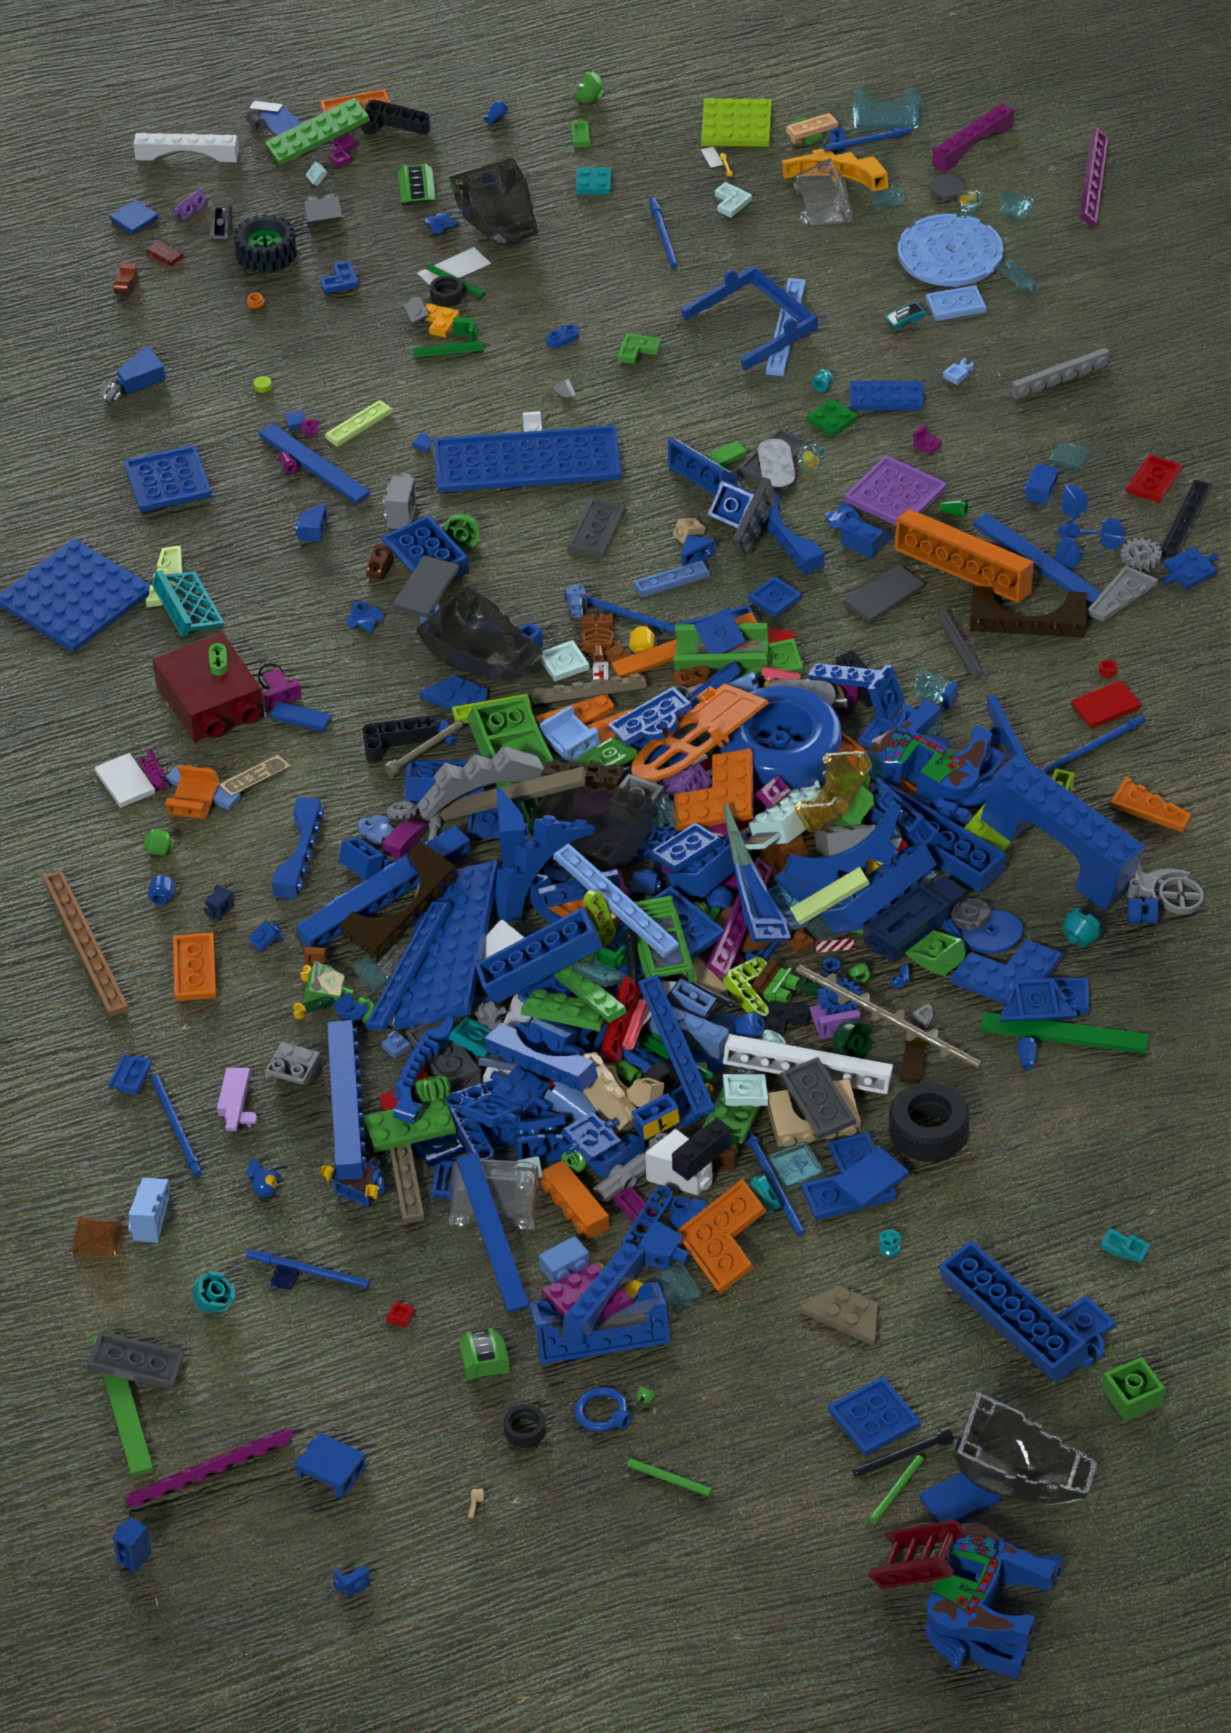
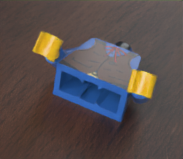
M370 1157L366 1162L367 1169H363V1178L337 1180L336 1169L329 1165H323L319 1176H326L327 1181L333 1179L334 1193L366 1207H370L373 1200L383 1196L385 1192L384 1179L381 1177V1170L379 1169L381 1163L375 1157Z

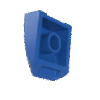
M721 480L718 492L707 515L738 528L754 494L726 480Z

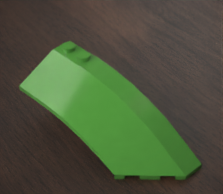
M526 696L473 706L467 720L482 757L492 759L503 746L538 756L543 768L548 761L553 760L539 731ZM504 781L495 784L497 788L523 781ZM547 795L513 804L522 813L524 823H528V831L533 832L535 819L543 818L546 815L555 816L564 797L548 799Z

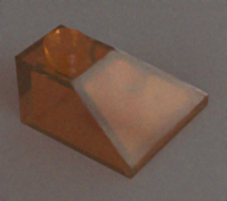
M798 835L789 843L770 844L764 849H759L762 861L772 868L770 877L775 885L778 883L775 882L774 876L784 871L789 853L808 857L802 835Z
M79 1217L73 1254L116 1255L121 1219Z

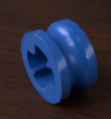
M832 957L825 959L822 963L823 974L827 977L834 973L837 977L841 971L840 961Z

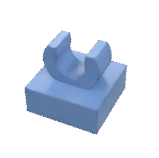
M395 1030L388 1034V1038L382 1042V1048L394 1059L411 1049V1043L401 1034L396 1033Z

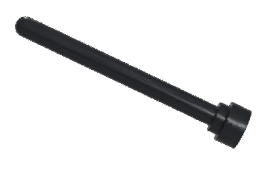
M631 928L622 931V941L627 946L628 977L637 985L635 945L639 939L638 934Z
M681 974L669 975L664 979L666 981L675 980L678 982L681 978L688 982L687 977ZM697 982L690 983L716 998L717 1002L729 1008L735 1007V1001Z
M948 1426L938 1429L935 1436L855 1468L853 1475L859 1477L937 1444L940 1446L954 1443L952 1432Z

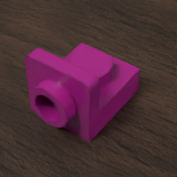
M923 424L913 433V447L931 456L942 446V441L928 434V426Z
M840 685L844 697L847 699L848 708H834V710L848 715L859 701V688L857 686Z

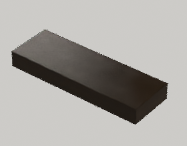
M917 1037L909 1042L906 1038L900 1082L921 1083L927 1041Z

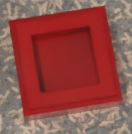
M395 1301L386 1316V1322L407 1328L415 1314V1308Z

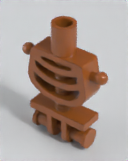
M600 613V617H594V614H591V616L582 615V642H576L575 644L578 648L583 647L584 653H593L594 662H603L604 651L612 648L614 645L621 644L620 641H614L612 614L602 615Z

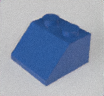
M851 518L841 528V544L869 558H873L893 538L892 534L856 518Z

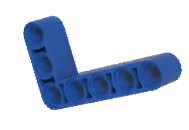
M495 1080L453 1092L446 1097V1103L456 1127V1132L468 1155L478 1154L484 1174H489L495 1170L493 1149L478 1121H473L469 1117L462 1115L461 1107L467 1105L462 1102L465 1095L473 1098H483L490 1095L491 1091L499 1084Z

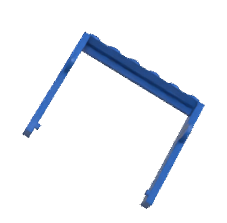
M754 266L738 275L734 270H729L724 276L725 283L681 308L682 318L687 321L751 282L800 322L796 324V321L792 318L786 320L783 326L784 333L753 352L745 353L744 357L741 358L742 369L745 371L809 332L818 331L817 316L814 313H810L804 305L799 304L793 296L788 295L782 287L777 286L772 279L767 278L761 270L756 269Z

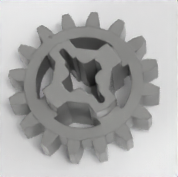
M1143 537L1140 540L1133 538V542L1128 540L1127 545L1123 544L1121 549L1122 563L1126 562V566H1132L1133 569L1138 568L1140 572L1144 568L1149 571V567L1155 569L1156 564H1160L1162 559L1161 546H1157V542L1151 543V539L1146 541Z

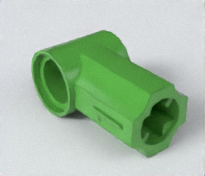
M622 1056L620 1063L606 1062L614 1065L618 1077L629 1085H632L635 1080L642 1077V1070L627 1062L624 1056Z

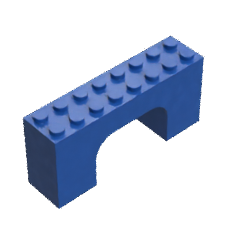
M1019 754L1015 755L992 778L980 820L1010 842L1014 841L1032 823L1060 842L1076 856L1080 864V873L1074 889L1105 912L1128 891L1130 880L1134 878L1140 862L1144 845Z

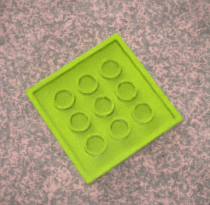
M704 98L701 146L769 147L771 99Z

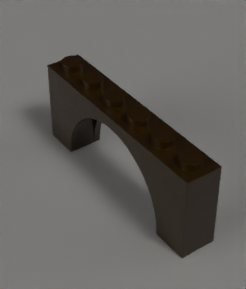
M973 586L970 631L1084 638L1087 593L1068 591L1065 602L1058 609L1045 615L1032 617L1013 614L1002 608L993 596L992 587Z
M420 841L406 855L410 866L420 875L419 890L412 903L398 914L386 918H368L352 911L339 925L343 936L377 960L389 952L390 947L402 938L405 931L412 927L423 913L427 912L432 901L439 899L444 890L449 885H452L458 877L455 865Z

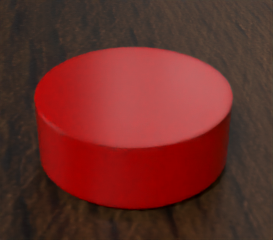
M1103 660L1099 663L1098 672L1102 677L1112 678L1117 675L1118 665L1115 661Z

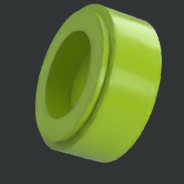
M260 376L254 380V389L257 392L265 393L271 390L272 382L269 377Z

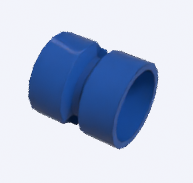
M1128 898V924H1140L1142 921L1145 924H1157L1158 899L1146 898L1144 901H1141L1140 898ZM1143 908L1147 909V914H1143Z

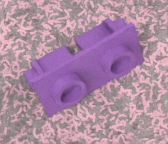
M202 188L175 206L174 214L182 216L183 221H185L207 205L208 202Z

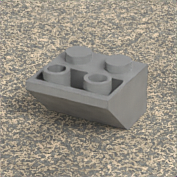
M334 194L324 195L322 199H317V196L309 197L303 203L307 224L342 218L339 196H334Z
M281 1042L266 1068L265 1074L302 1085L312 1084L321 1070L320 1052Z

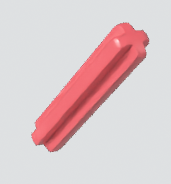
M639 999L622 1043L625 1050H633L648 1010L645 999Z

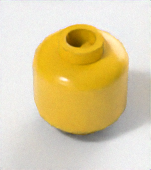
M639 626L631 631L629 640L630 650L637 654L639 651L642 652L653 648L654 633L644 626Z

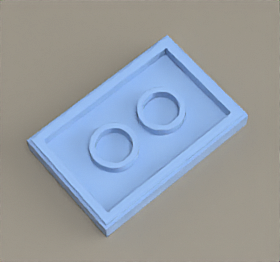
M976 285L925 294V300L935 321L986 312V305Z

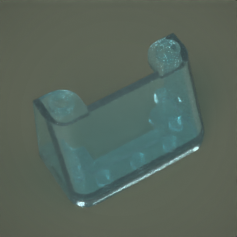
M920 87L905 89L903 101H869V94L866 89L852 88V119L854 126L858 129L916 128L921 121Z

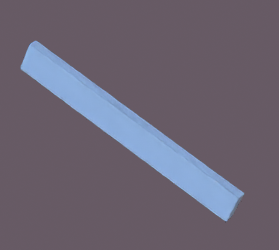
M788 278L785 292L793 296L799 304L802 302L806 280ZM783 308L780 310L774 338L784 333L783 326L786 320L792 318L797 323V320ZM791 344L769 357L766 375L784 376Z
M570 844L554 853L553 858L588 890L600 892L605 899L607 907L663 958H666L679 948L680 943Z

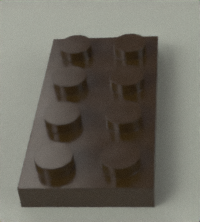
M552 760L547 762L539 777L584 767L586 770L584 786L577 788L616 791L625 775V767H619L616 764L605 766L598 763L580 764L576 761L564 763L559 760Z

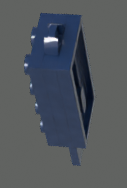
M945 875L928 888L919 883L864 926V943L876 955H882L890 962L895 963L911 947L933 930L936 931L944 925L943 922L945 920H949L950 906L965 896L966 890Z

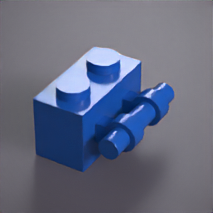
M359 837L342 841L339 862L345 865L347 869L358 874L362 879H367L380 871L381 866L386 867L391 864L386 855Z

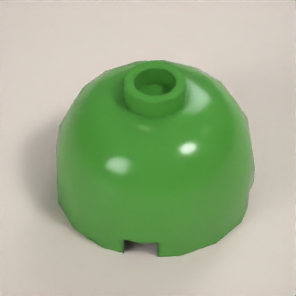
M590 69L581 80L579 92H575L573 99L582 104H592L597 99L601 100L604 95L602 78Z
M458 513L449 517L444 524V532L462 551L475 547L479 540L480 530L478 522L474 517L469 514Z

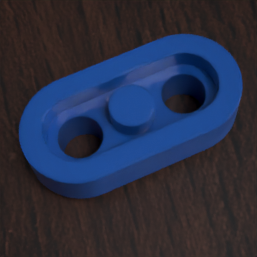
M569 324L551 331L546 335V344L551 348H559L576 341L579 338V328Z

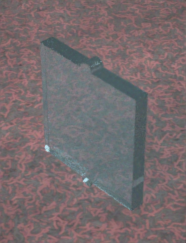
M1060 440L1056 449H1053L1049 462L1080 470L1083 463L1087 462L1090 449Z

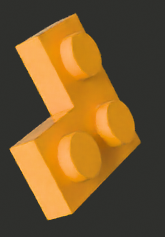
M426 303L425 307L429 317L423 320L433 322L429 328V334L446 338L453 327V318L460 316L459 310Z

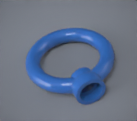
M598 1387L585 1392L575 1405V1417L578 1423L590 1431L603 1432L611 1430L616 1426L624 1430L631 1421V1414L627 1412L625 1398L620 1392L612 1388ZM598 1396L611 1397L618 1403V1410L613 1413L611 1420L607 1422H591L583 1413L584 1406L589 1400Z

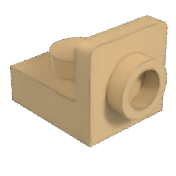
M696 518L678 519L673 535L684 544L687 535L704 534L706 528Z

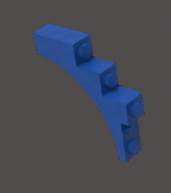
M889 802L884 816L875 829L860 843L843 852L823 857H805L789 853L783 873L826 887L839 879L838 870L850 873L860 867L865 874L868 868L867 858L890 865L896 858L897 850H895L896 846L889 844V842L894 839L896 833L894 827L896 821H899L902 816V805Z
M550 815L535 819L533 841L527 840L522 844H516L514 866L497 869L493 915L503 921L521 919L528 890L543 865L554 853L568 843L584 836L594 835L595 827L583 819H576L575 822L558 821L554 816Z

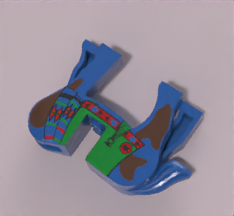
M925 699L918 710L904 704L901 710L900 721L897 723L896 728L875 737L871 741L868 749L869 757L866 760V770L871 778L875 781L878 778L884 779L899 789L911 772L915 770L920 773L916 796L933 801L931 807L936 809L938 799L956 803L958 807L966 809L985 803L991 782L988 780L992 781L993 776L1005 766L1007 757L1006 754L990 747L993 733L977 725L972 729L970 745L958 754H955L941 743L924 736L923 734L939 721L941 707Z
M962 1524L961 1527L968 1533L967 1538L953 1540L948 1552V1565L954 1570L951 1578L938 1580L927 1601V1638L933 1648L956 1671L961 1668L965 1657H968L985 1669L1019 1679L1026 1661L1027 1646L1034 1631L1035 1616L1029 1614L1009 1616L993 1611L1000 1584L1035 1586L1049 1593L1051 1587L1055 1588L1062 1571L1063 1556H1037L1013 1547L983 1524ZM1005 1644L1016 1645L1017 1647H1011Z

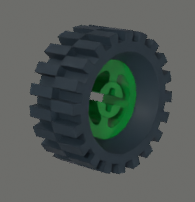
M262 214V217L258 218V215L253 216L252 220L249 218L245 219V224L241 222L238 225L239 228L235 229L236 259L240 265L243 264L244 269L250 268L251 272L259 270V273H264V271L268 270V273H273V269L280 271L282 266L288 267L289 262L292 263L294 261V257L297 254L295 230L288 220L284 222L283 217L280 216L277 219L276 215L271 214V217H267V214Z

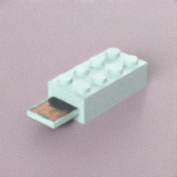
M824 789L791 790L787 796L782 797L771 808H766L765 812L756 815V818L749 823L753 836L744 842L746 848L764 849L770 844L789 843L830 812Z

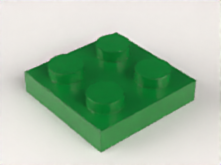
M833 398L807 415L809 423L831 437L836 436L858 420V414Z

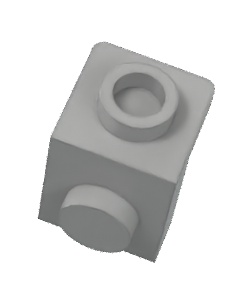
M420 296L413 297L404 304L413 324L429 317L425 307L426 302Z

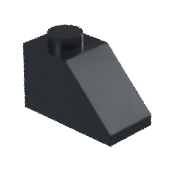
M212 204L211 239H229L232 226V206Z

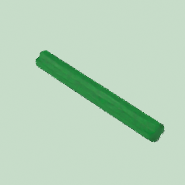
M647 1034L641 1035L639 1039L640 1044L671 1061L664 1044ZM696 1063L703 1081L710 1082L713 1073Z

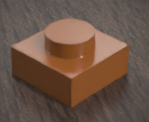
M621 644L604 651L605 658L611 664L614 661L631 656Z
M802 928L790 934L791 938L786 942L797 955L814 946V940Z
M305 947V965L312 967L314 962L326 965L325 948Z

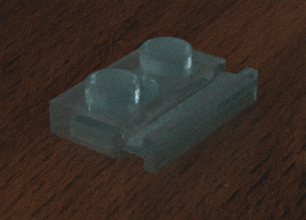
M680 1263L675 1268L672 1266L654 1274L655 1281H658L661 1291L673 1310L692 1303L694 1299H702L701 1291L683 1263Z

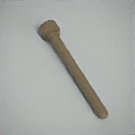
M456 721L399 760H390L383 765L385 772L393 778L399 774L402 766L460 729L463 723Z

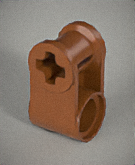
M699 665L676 671L672 679L677 686L689 688L706 682L710 678L708 667Z

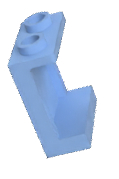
M572 706L560 710L557 714L540 723L543 739L568 763L600 745L598 730L594 727L588 729L574 715Z

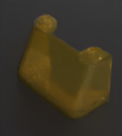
M865 751L825 754L822 761L827 763V771H824L822 774L826 779V783L815 802L797 801L794 806L796 813L808 832L823 830L845 814L872 767L871 760Z

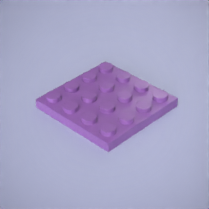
M885 455L844 495V501L896 525V518L909 509L922 514L947 489V483Z

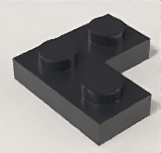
M770 1000L768 1006L769 1014L765 1018L764 1030L774 1031L783 1037L786 1024L807 1027L810 1006Z

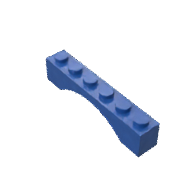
M774 491L776 496L775 504L773 507H770L768 518L762 524L766 525L769 533L776 538L778 545L785 549L787 556L792 558L795 566L798 569L800 568L803 574L823 568L824 553L813 541L797 536L783 524L779 516L780 498Z
M297 797L293 814L295 825L301 834V839L293 855L275 870L272 880L273 896L297 899L299 891L303 889V876H306L308 871L307 862H310L312 858L311 848L315 847V835L320 831L319 821L324 817V807H321L320 799Z
M500 1023L485 1037L487 1050L492 1056L502 1058L509 1063L512 1062L538 1075H543L555 1082L567 1085L571 1089L583 1092L598 1077L594 1061L580 1055L550 1056L535 1052L522 1043L516 1029Z
M628 1242L622 1245L564 1316L563 1337L580 1344L585 1341L592 1332L599 1315L613 1293L625 1282L633 1281L643 1269L645 1249Z

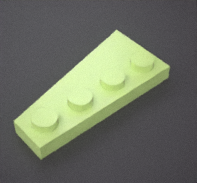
M181 546L162 548L157 563V571L163 570L165 575L183 573ZM169 581L171 584L177 586L178 584L174 581ZM151 585L149 597L146 599V606L163 605ZM176 592V595H177L178 597H181V598L184 599V595L179 594V593Z

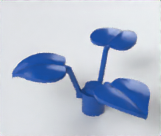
M1064 484L1062 509L1067 516L1073 518L1067 520L1066 524H1061L1058 528V534L1062 539L1058 543L1055 561L1067 569L1076 567L1081 560V549L1075 544L1076 541L1073 539L1079 534H1101V544L1107 549H1116L1125 541L1124 528L1116 518H1107L1102 524V531L1080 530L1075 523H1072L1080 517V512H1085L1088 508L1087 495L1081 488L1073 484Z

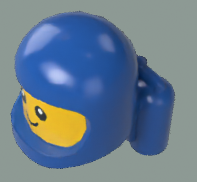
M250 1160L246 1174L250 1182L253 1183L252 1189L254 1193L261 1198L273 1196L276 1184L280 1182L281 1175L273 1170H263V1166L259 1165L258 1160Z

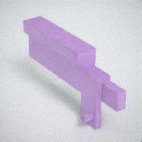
M226 1068L217 1105L219 1116H225L226 1131H237L238 1124H247L249 1128L252 1127L251 1124H256L257 1116L254 1112H242L251 1077L250 1068Z

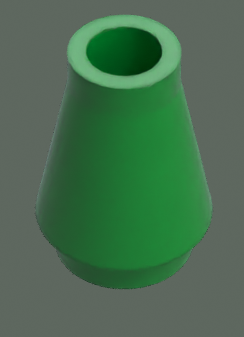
M964 500L941 502L940 512L962 518V516L966 517L968 514V502H964Z

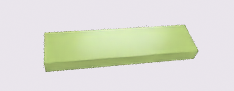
M379 400L327 432L325 437L338 447L390 415L392 408Z
M859 867L790 909L801 925L868 886L870 883Z

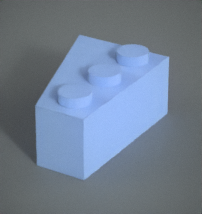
M143 1178L140 1186L137 1187V1194L129 1212L128 1229L129 1232H132L133 1241L159 1242L170 1196L168 1179Z

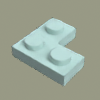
M724 182L715 190V196L724 200L717 206L718 212L730 218L752 201L751 194L727 182Z

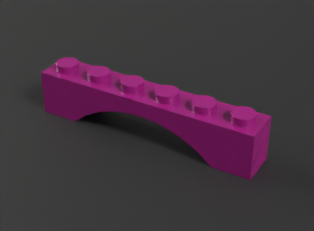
M1001 103L933 149L932 166L946 173L958 164L961 157L977 140L991 133L1003 134L1014 126V109Z

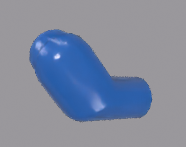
M445 720L441 721L438 725V733L449 727L451 723ZM451 734L443 739V741L453 746L457 742V737Z

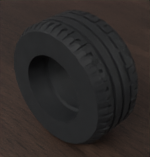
M922 1082L911 1085L899 1092L891 1103L889 1111L890 1138L898 1150L913 1159L934 1162L949 1158L961 1150L967 1141L970 1121L968 1104L961 1094L945 1084ZM923 1116H933L942 1119L945 1123L937 1127H923L914 1123L913 1120Z

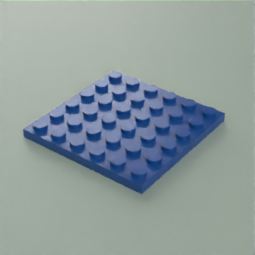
M73 538L0 593V607L75 653L148 597L151 585Z

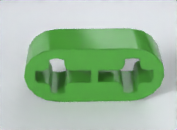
M220 643L209 647L210 670L212 674L218 676L225 674L228 670L226 647Z

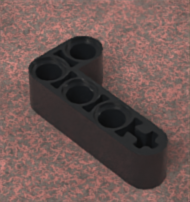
M372 100L366 106L365 112L369 116L370 121L363 124L362 129L367 135L375 134L380 124L422 135L431 131L430 116L426 112L379 100Z
M421 716L366 724L362 728L366 760L371 763L381 761L383 758L382 748L428 741L438 734L437 719L433 716Z

